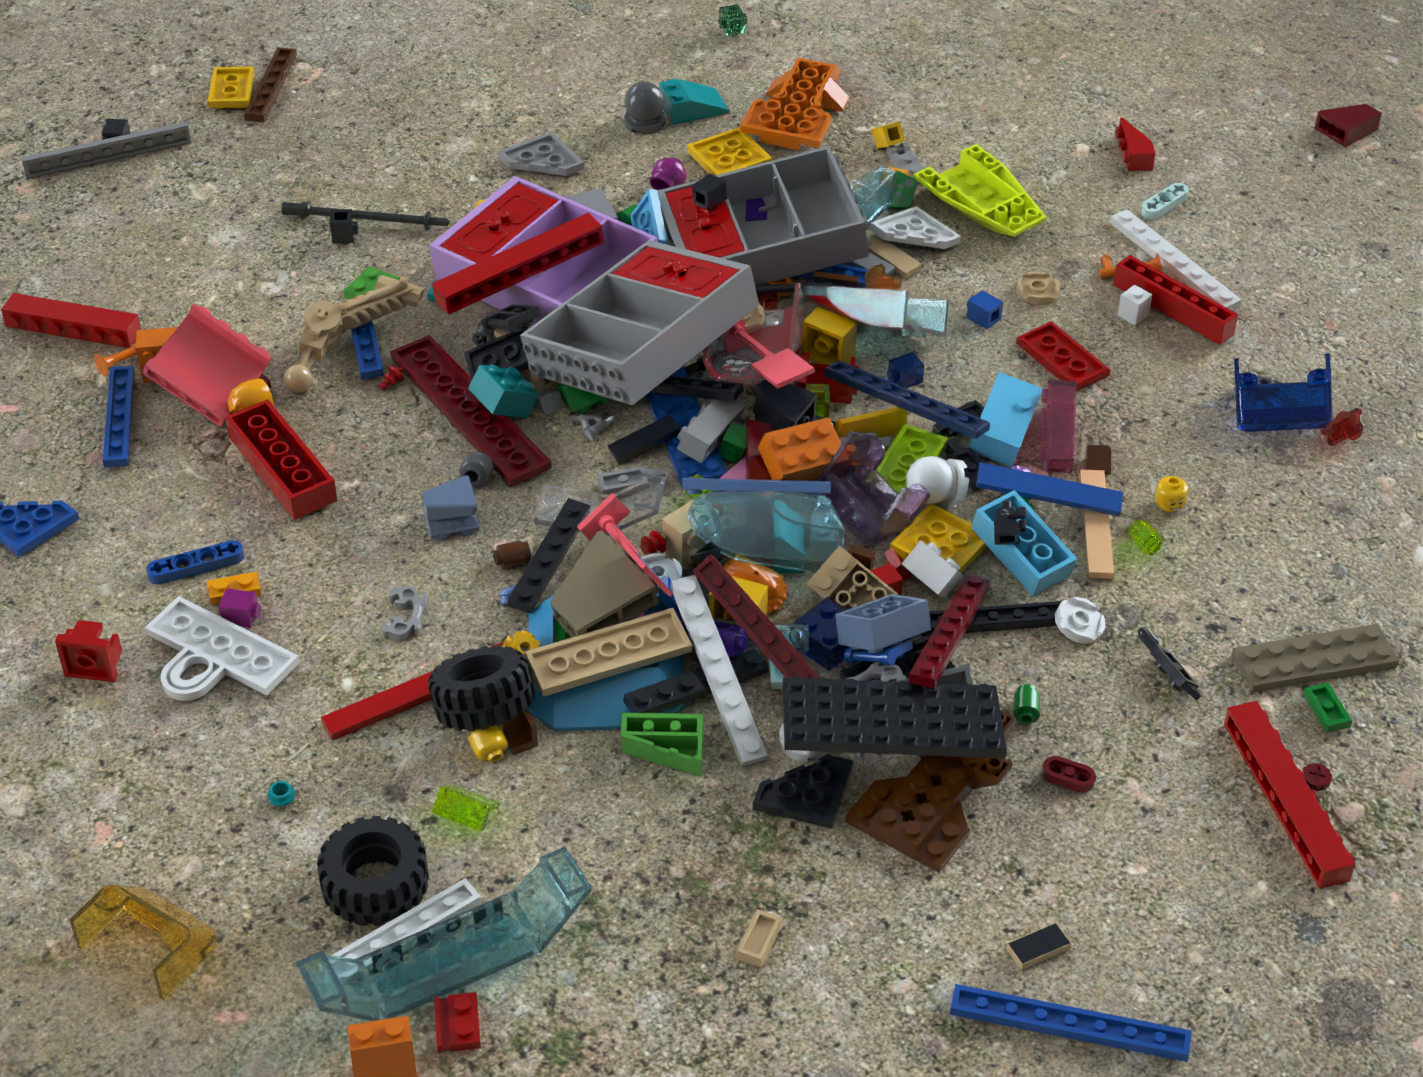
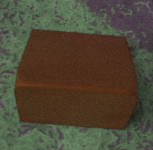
M1088 445L1085 455L1086 470H1104L1105 474H1111V446Z

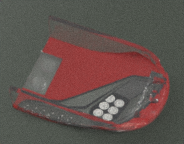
M800 283L795 284L793 308L764 311L765 321L757 331L748 334L771 353L776 350L789 348L797 354L802 343L806 306ZM721 335L703 349V362L706 371L714 380L743 383L744 387L757 385V383L763 381L764 377L751 366V364L762 360V358L748 347L729 353L725 350Z

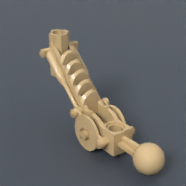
M381 275L373 291L365 292L362 295L339 302L336 305L323 300L309 304L304 312L305 327L299 342V355L301 357L298 364L290 366L284 373L283 381L287 389L293 393L306 392L313 382L310 368L314 360L322 362L326 351L338 345L342 333H346L347 329H354L371 320H376L381 316L400 310L402 307L406 308L407 304L418 307L422 301L424 288L409 284V279L406 276H402L399 281Z

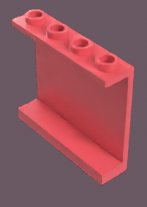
M194 303L190 308L189 314L153 359L150 358L145 364L142 374L219 427H222L226 422L225 417L231 415L227 405L231 390L242 382L259 378L269 365L272 357L269 356V353L264 348L252 344L244 334L236 333L225 321L213 317L208 309Z

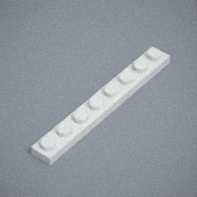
M1126 209L1110 217L1111 225L1151 257L1155 258L1156 253H1158L1161 265L1190 288L1230 310L1241 306L1242 300L1129 210Z
M696 575L671 580L670 588L741 767L765 761L768 754Z

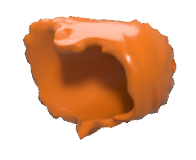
M744 555L733 557L724 565L726 571L733 577L768 586V615L773 611L781 609L788 594V586L784 582V576Z

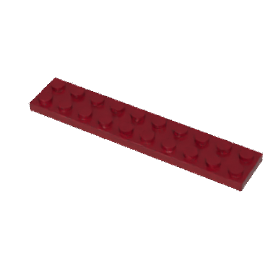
M430 335L390 351L391 359L399 368L402 367L404 369L403 372L478 452L490 457L495 471L510 487L552 469L551 460L508 416L492 414L468 389L472 378Z

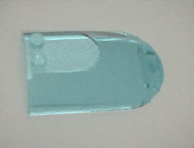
M790 491L711 492L695 498L688 510V519L691 527L706 544L712 542L721 548V554L742 562L816 573L839 545L842 548L844 547L845 529L830 499L822 495L814 496Z

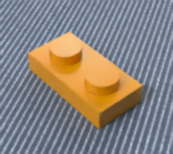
M257 571L207 580L211 605L220 603L226 588L256 592V596H262Z

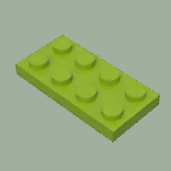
M904 424L867 481V487L872 491L912 503L914 497L910 494L906 485V475L911 464L921 457L935 456L940 458L946 448L948 438Z

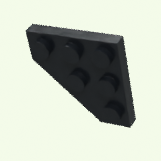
M825 755L818 758V762L805 767L803 764L784 772L783 777L773 781L770 778L762 781L753 801V810L832 829L853 769V760Z

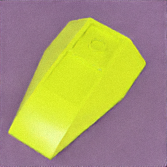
M978 144L962 150L959 165L940 174L930 166L913 174V178L945 203L977 224L994 232L1015 237L1046 221L1047 217L1007 167Z

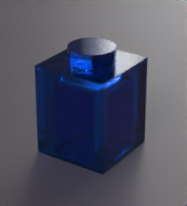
M913 352L890 359L887 378L889 381L905 388L923 383L925 365Z

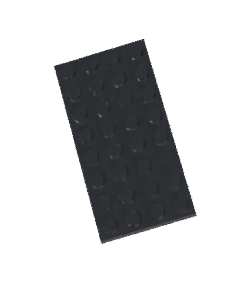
M783 677L784 750L1006 758L1007 747L996 686L988 684L937 683L935 688H929L908 683V681L891 682L881 680Z

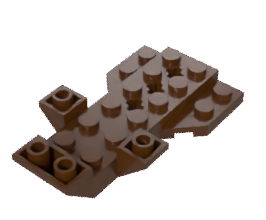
M1000 710L1005 741H1007L1016 722V717ZM919 755L921 760L907 776L875 780L846 814L845 822L940 873L968 838L969 829L961 803L972 789L999 784L1012 768L1013 763L1003 758Z

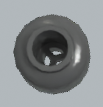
M473 452L460 465V477L468 475L472 487L483 486L493 474V462L486 454Z

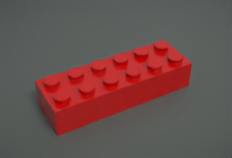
M268 399L225 417L229 439L294 520L338 501L335 480Z

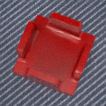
M78 620L74 629L67 628L65 634H58L55 644L64 677L115 682L118 676L116 664L122 653L119 635L112 634L110 640L99 638L103 630V624L101 622Z

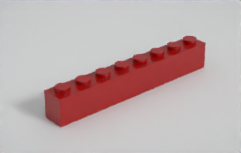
M586 213L432 283L435 301L448 315L604 244L602 225L589 213Z
M1258 701L1228 707L1224 726L1319 889L1350 882L1356 866L1354 856L1345 848L1340 833L1333 828L1328 813L1321 808L1317 801L1316 793L1309 788L1302 770L1298 769L1294 763L1290 750L1285 748L1279 732L1276 729L1274 730L1267 712L1262 710Z

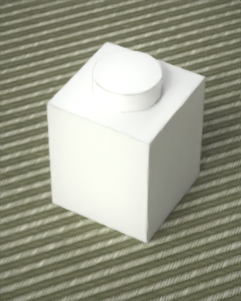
M1133 285L1121 294L1117 316L1133 325H1137L1149 316L1152 294Z

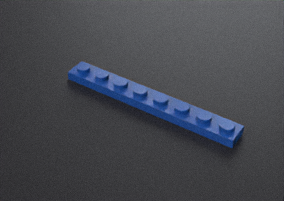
M955 984L950 1015L1188 1062L1192 1030Z

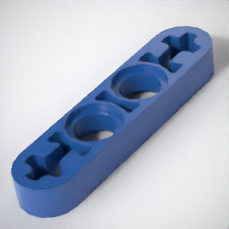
M232 540L154 560L146 567L148 580L153 584H164L238 564L244 559L243 546L240 542ZM205 557H214L211 561H202ZM182 563H188V564H189V566H187V567H185V568H178V567H177L179 564H182Z

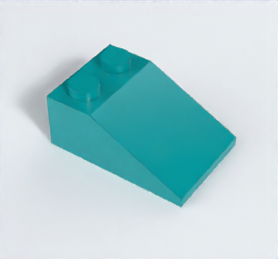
M669 79L659 82V89L662 91L665 101L663 110L672 125L729 113V108L716 88L681 79Z

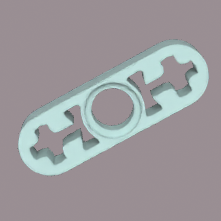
M1174 183L1144 201L1141 210L1142 217L1148 220L1158 219L1185 202L1189 192L1188 186L1182 183Z

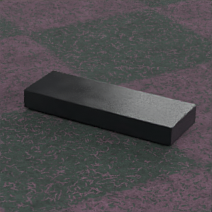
M671 414L607 446L618 465L678 436L681 429Z

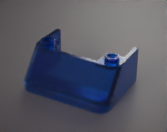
M1325 353V369H1315L1308 373L1307 382L1259 384V378L1255 374L1249 372L1239 373V358H1234L1236 423L1238 429L1244 432L1320 429L1329 427L1332 424L1333 403L1330 353Z

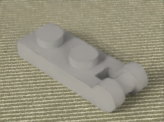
M908 142L901 143L900 146L896 147L895 145L887 147V155L895 167L908 170V175H911V177H913L914 173L925 169L910 150Z

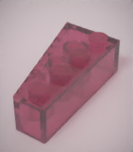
M1048 380L1047 388L1042 389L1041 403H1044V406L1041 408L1040 422H1043V428L1041 427L1040 442H1043V447H1040L1039 462H1043V471L1072 473L1075 457L1076 381Z

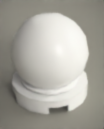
M935 456L921 457L911 464L906 475V485L910 494L917 501L925 504L940 503L942 506L956 508L957 502L963 501L968 491L969 478L965 477L964 473L967 465L962 460L948 459L945 461Z

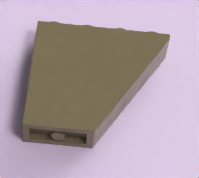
M600 530L595 534L551 599L550 604L554 619L572 638L633 619L659 604L657 595L659 588L651 578L649 579L645 575L643 569L638 564L635 565L631 561L630 556L625 550L621 551L618 548L617 543L611 536L608 537Z

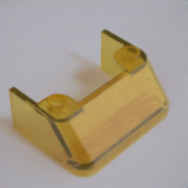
M107 885L101 888L69 919L77 947L83 949L121 911L160 933L162 945L170 951L152 970L159 998L165 1000L214 950L217 944L216 934L212 927L142 886Z

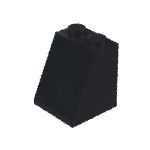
M765 378L755 386V405L753 408L755 421L771 424V432L808 423L812 416L816 414V393L792 384H787L777 389Z

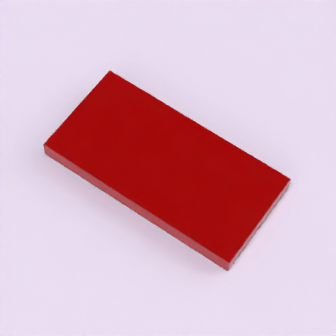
M1052 321L1016 338L1018 346L1073 392H1077L1110 376V369Z

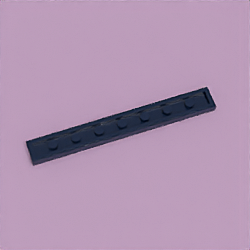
M838 360L824 368L825 377L974 439L990 430V422L842 361Z

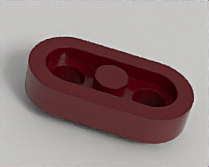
M1060 756L1048 757L1043 763L1042 775L1050 783L1082 793L1091 791L1095 786L1096 773L1087 765Z

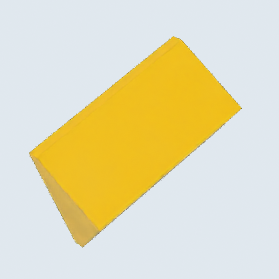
M892 407L834 421L835 431L839 438L869 432L876 433L877 438L894 437L898 435L903 425L907 424L908 411L900 407Z

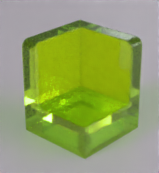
M806 384V390L817 394L816 415L828 418L830 409L829 385Z

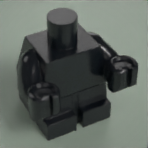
M1010 501L1001 502V508H997L994 519L995 545L1020 544V532L1026 531V520H1024L1026 518V507H1019L1015 510V507H1011Z

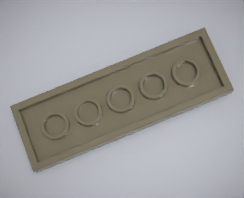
M1379 624L1236 647L1232 653L1251 692L1397 668L1399 663L1397 655Z

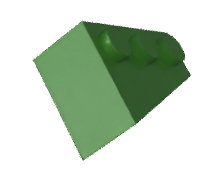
M622 713V753L702 777L703 714Z

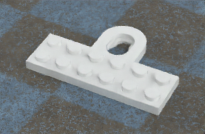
M180 596L145 627L146 635L180 651L166 664L161 672V683L164 692L169 697L180 701L195 700L204 696L225 675L267 696L300 663L298 655ZM202 663L208 666L204 673L196 675L192 679L183 680L180 678L183 671L193 664Z

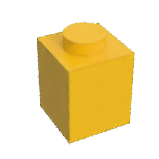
M900 121L871 129L877 149L905 141Z

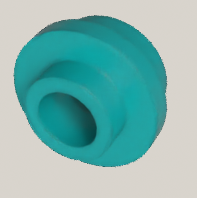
M286 781L274 782L267 793L268 800L277 807L287 806L295 799V790Z

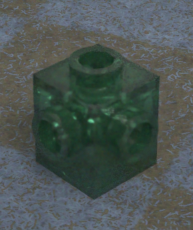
M739 5L719 7L718 24L720 29H723L727 36L745 33V25L748 23L746 13H743Z

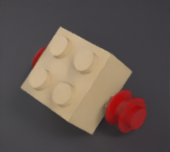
M709 495L707 501L698 496L662 518V534L652 530L649 533V537H641L640 547L642 552L648 555L658 553L659 551L670 560L673 557L680 563L682 570L694 564L690 556L719 536L720 517L724 515L725 508L723 501L714 495Z

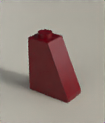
M1368 104L1320 110L1317 114L1314 129L1342 146L1347 147L1378 130L1382 113Z

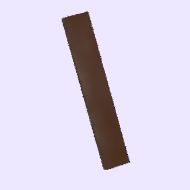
M280 47L276 49L244 114L245 121H266L297 57L296 49Z

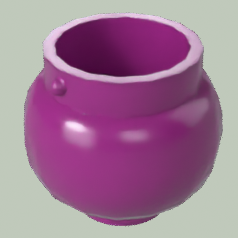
M674 157L658 160L652 168L651 177H649L651 187L658 191L684 184L687 174L683 163Z

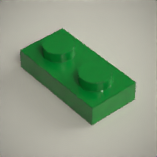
M1329 682L1304 688L1303 696L1326 733L1351 728L1353 720Z

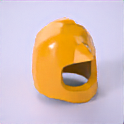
M256 378L242 382L233 388L228 397L227 405L230 413L233 414L267 399L273 406L274 402L268 385L262 379Z

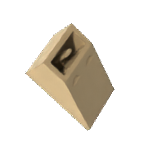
M840 545L807 583L808 588L838 613L890 594L898 595V593Z

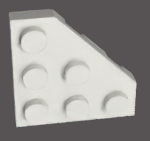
M917 206L873 221L869 229L884 240L940 249L960 244L961 240L959 234Z

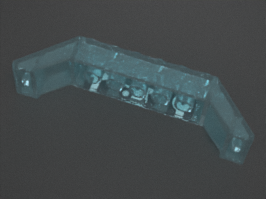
M562 847L539 857V863L520 885L509 893L357 959L326 955L323 950L297 961L296 967L319 1011L368 1021L395 1018L433 1001L434 996L440 998L541 953L592 892L591 886L566 847Z

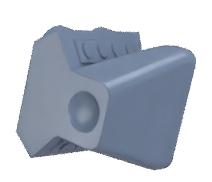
M468 475L422 492L423 513L430 538L444 541L449 539L452 534L470 536L480 528L476 517L477 502Z

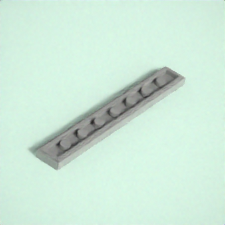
M183 122L21 157L27 179L191 143L188 124Z

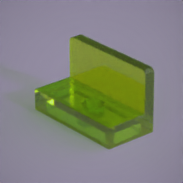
M454 785L440 786L432 813L475 830L484 831L490 810L498 809L500 803Z

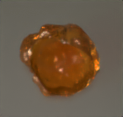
M884 265L872 266L866 272L864 277L866 290L872 298L889 302L893 298L900 296L901 280L896 276H888L885 273Z

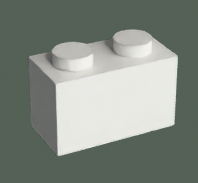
M920 541L902 562V565L937 595L945 599L964 575L958 571L960 566L950 557L945 560L940 556L942 550L932 542L927 545Z

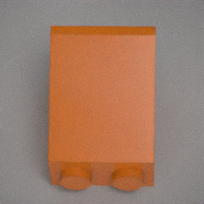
M409 1015L347 1025L354 1077H417Z

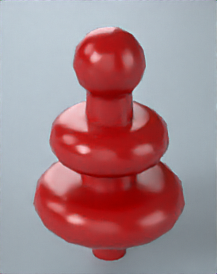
M390 366L388 368L389 373L384 375L385 381L379 384V388L385 390L388 385H396V381L402 382L404 380L402 374L404 369L402 367L398 369L395 366Z

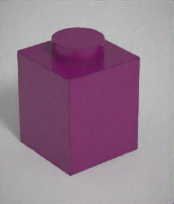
M226 588L218 606L220 617L240 627L247 628L252 627L255 618H259L261 612V604L257 601L256 592Z

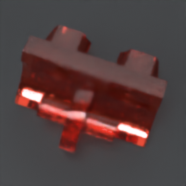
M1359 408L1349 412L1343 410L1332 421L1328 419L1321 421L1320 433L1327 436V444L1334 446L1348 438L1351 440L1360 438L1363 431V424L1360 421L1362 410Z

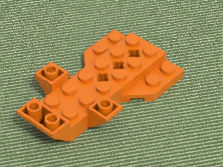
M797 57L791 70L772 81L766 92V97H771V99L753 101L740 125V132L760 136V143L795 150H800L802 145L819 148L831 125V115L828 112L825 113L822 109L823 102V108L843 112L849 100V96L836 84L841 74V69L834 64Z

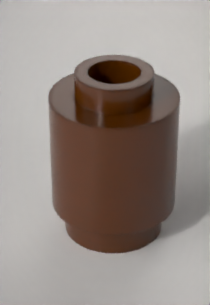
M519 540L497 545L496 551H493L495 565H500L503 570L525 565L527 561H531V551L527 541L521 542Z

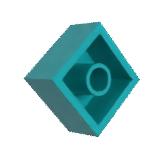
M479 365L468 387L477 399L495 415L528 418L539 396L532 388L533 385L520 376V372L512 367L506 369L496 365Z

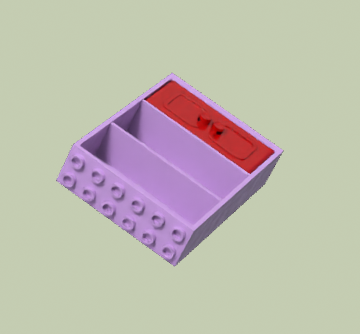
M514 176L432 242L429 247L436 280H441L589 213L602 225L604 244L481 300L500 310L512 304L537 306L541 315L533 318V322L530 324L534 325L648 240L658 241L657 237Z

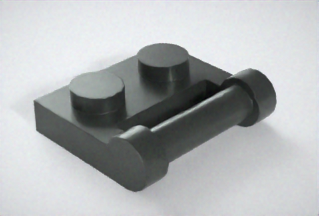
M512 304L484 317L482 326L486 330L498 328L505 329L508 332H516L519 325L530 324L533 322V318L541 314L537 306Z

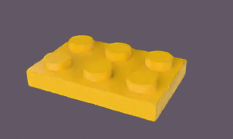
M254 66L214 67L207 101L208 108L242 109L248 107L254 81Z

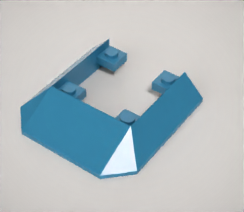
M657 593L659 604L648 609L646 615L668 609L659 598V593ZM553 595L529 614V633L533 634L535 639L541 642L539 647L554 643V622L557 621L554 619L550 604ZM684 654L544 697L529 667L535 695L530 707H528V712L553 731L621 729L622 713H631L623 702L624 694L685 673ZM686 702L657 713L679 714L686 708Z

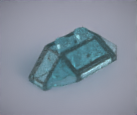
M883 165L856 179L850 186L851 191L855 193L857 204L861 206L863 217L867 218L869 226L871 222L875 221L892 201L897 173Z

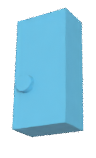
M999 372L980 417L990 422V430L976 439L972 438L969 445L975 454L1012 467L1043 388Z
M1015 490L976 510L971 529L985 542L988 548L1032 597L1071 576L1077 558ZM1010 501L1011 507H1015V510L1019 507H1026V518L1024 519L1026 520V531L1020 532V544H994V519L997 508H1001V502Z

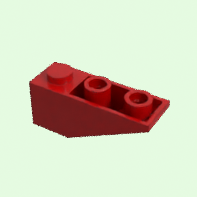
M1120 118L1119 126H1116L1115 136L1116 139H1119V150L1123 152V163H1126L1128 171H1152L1156 155L1152 141L1127 120Z

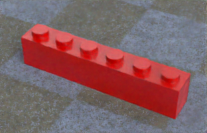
M1131 255L1116 264L1113 282L1115 287L1124 292L1133 285L1142 288L1152 294L1151 307L1219 345H1222L1234 336L1238 314Z
M13 293L1 309L6 327L125 348L132 347L136 341V330H141L138 314Z

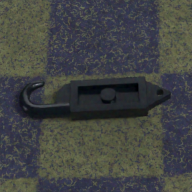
M1144 627L1139 628L1137 631L1138 637L1155 658L1156 662L1154 664L1156 667L1170 676L1169 682L1178 691L1185 690L1197 701L1201 697L1198 690L1199 685L1170 651L1158 645V639Z

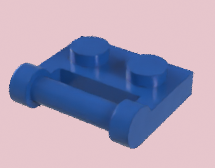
M912 638L903 640L899 645L884 647V650L879 653H869L866 649L852 650L848 647L844 652V660L850 664L864 661L894 665L896 659L903 657L904 653L913 649Z

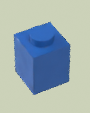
M982 290L969 298L966 318L989 329L1001 320L1003 301Z

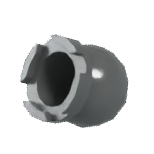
M638 82L632 85L626 92L624 99L626 108L624 123L629 131L633 132L634 129L641 131L642 135L653 134L660 131V127L665 124L663 112L665 101L662 91L658 86L651 82Z

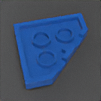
M26 501L9 506H4L3 502H0V543L20 557L79 520L78 512L64 501H53L52 504L39 505L38 501Z

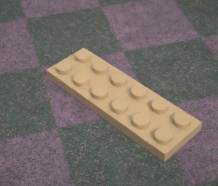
M670 608L525 651V656L544 697L692 652V644L674 608Z

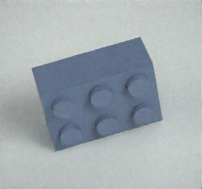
M890 594L835 614L839 645L850 646L852 650L866 649L869 653L882 652L884 647L899 645L908 638H919L921 633L931 630L928 600Z

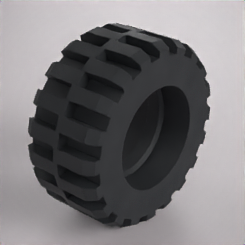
M484 646L480 649L466 650L467 652L453 655V658L444 660L440 666L437 665L428 680V688L438 721L447 728H454L457 731H462L463 729L475 731L481 728L484 730L494 725H502L505 721H511L517 718L518 714H523L527 707H530L535 695L526 657L517 649L514 650L508 646L505 648L502 646Z
M372 816V819L357 818L356 822L352 824L347 822L341 826L340 831L335 830L329 836V841L326 840L320 849L321 853L317 859V870L323 899L335 915H341L342 919L352 923L354 920L357 921V925L367 926V923H374V926H380L382 922L392 921L411 910L413 905H419L423 899L422 895L427 891L429 874L424 843L421 842V838L416 831L411 830V827L403 822L398 824L394 818L387 817L386 820L381 819V816ZM370 862H386L396 866L391 873L378 879L363 880L351 876V873L358 867Z

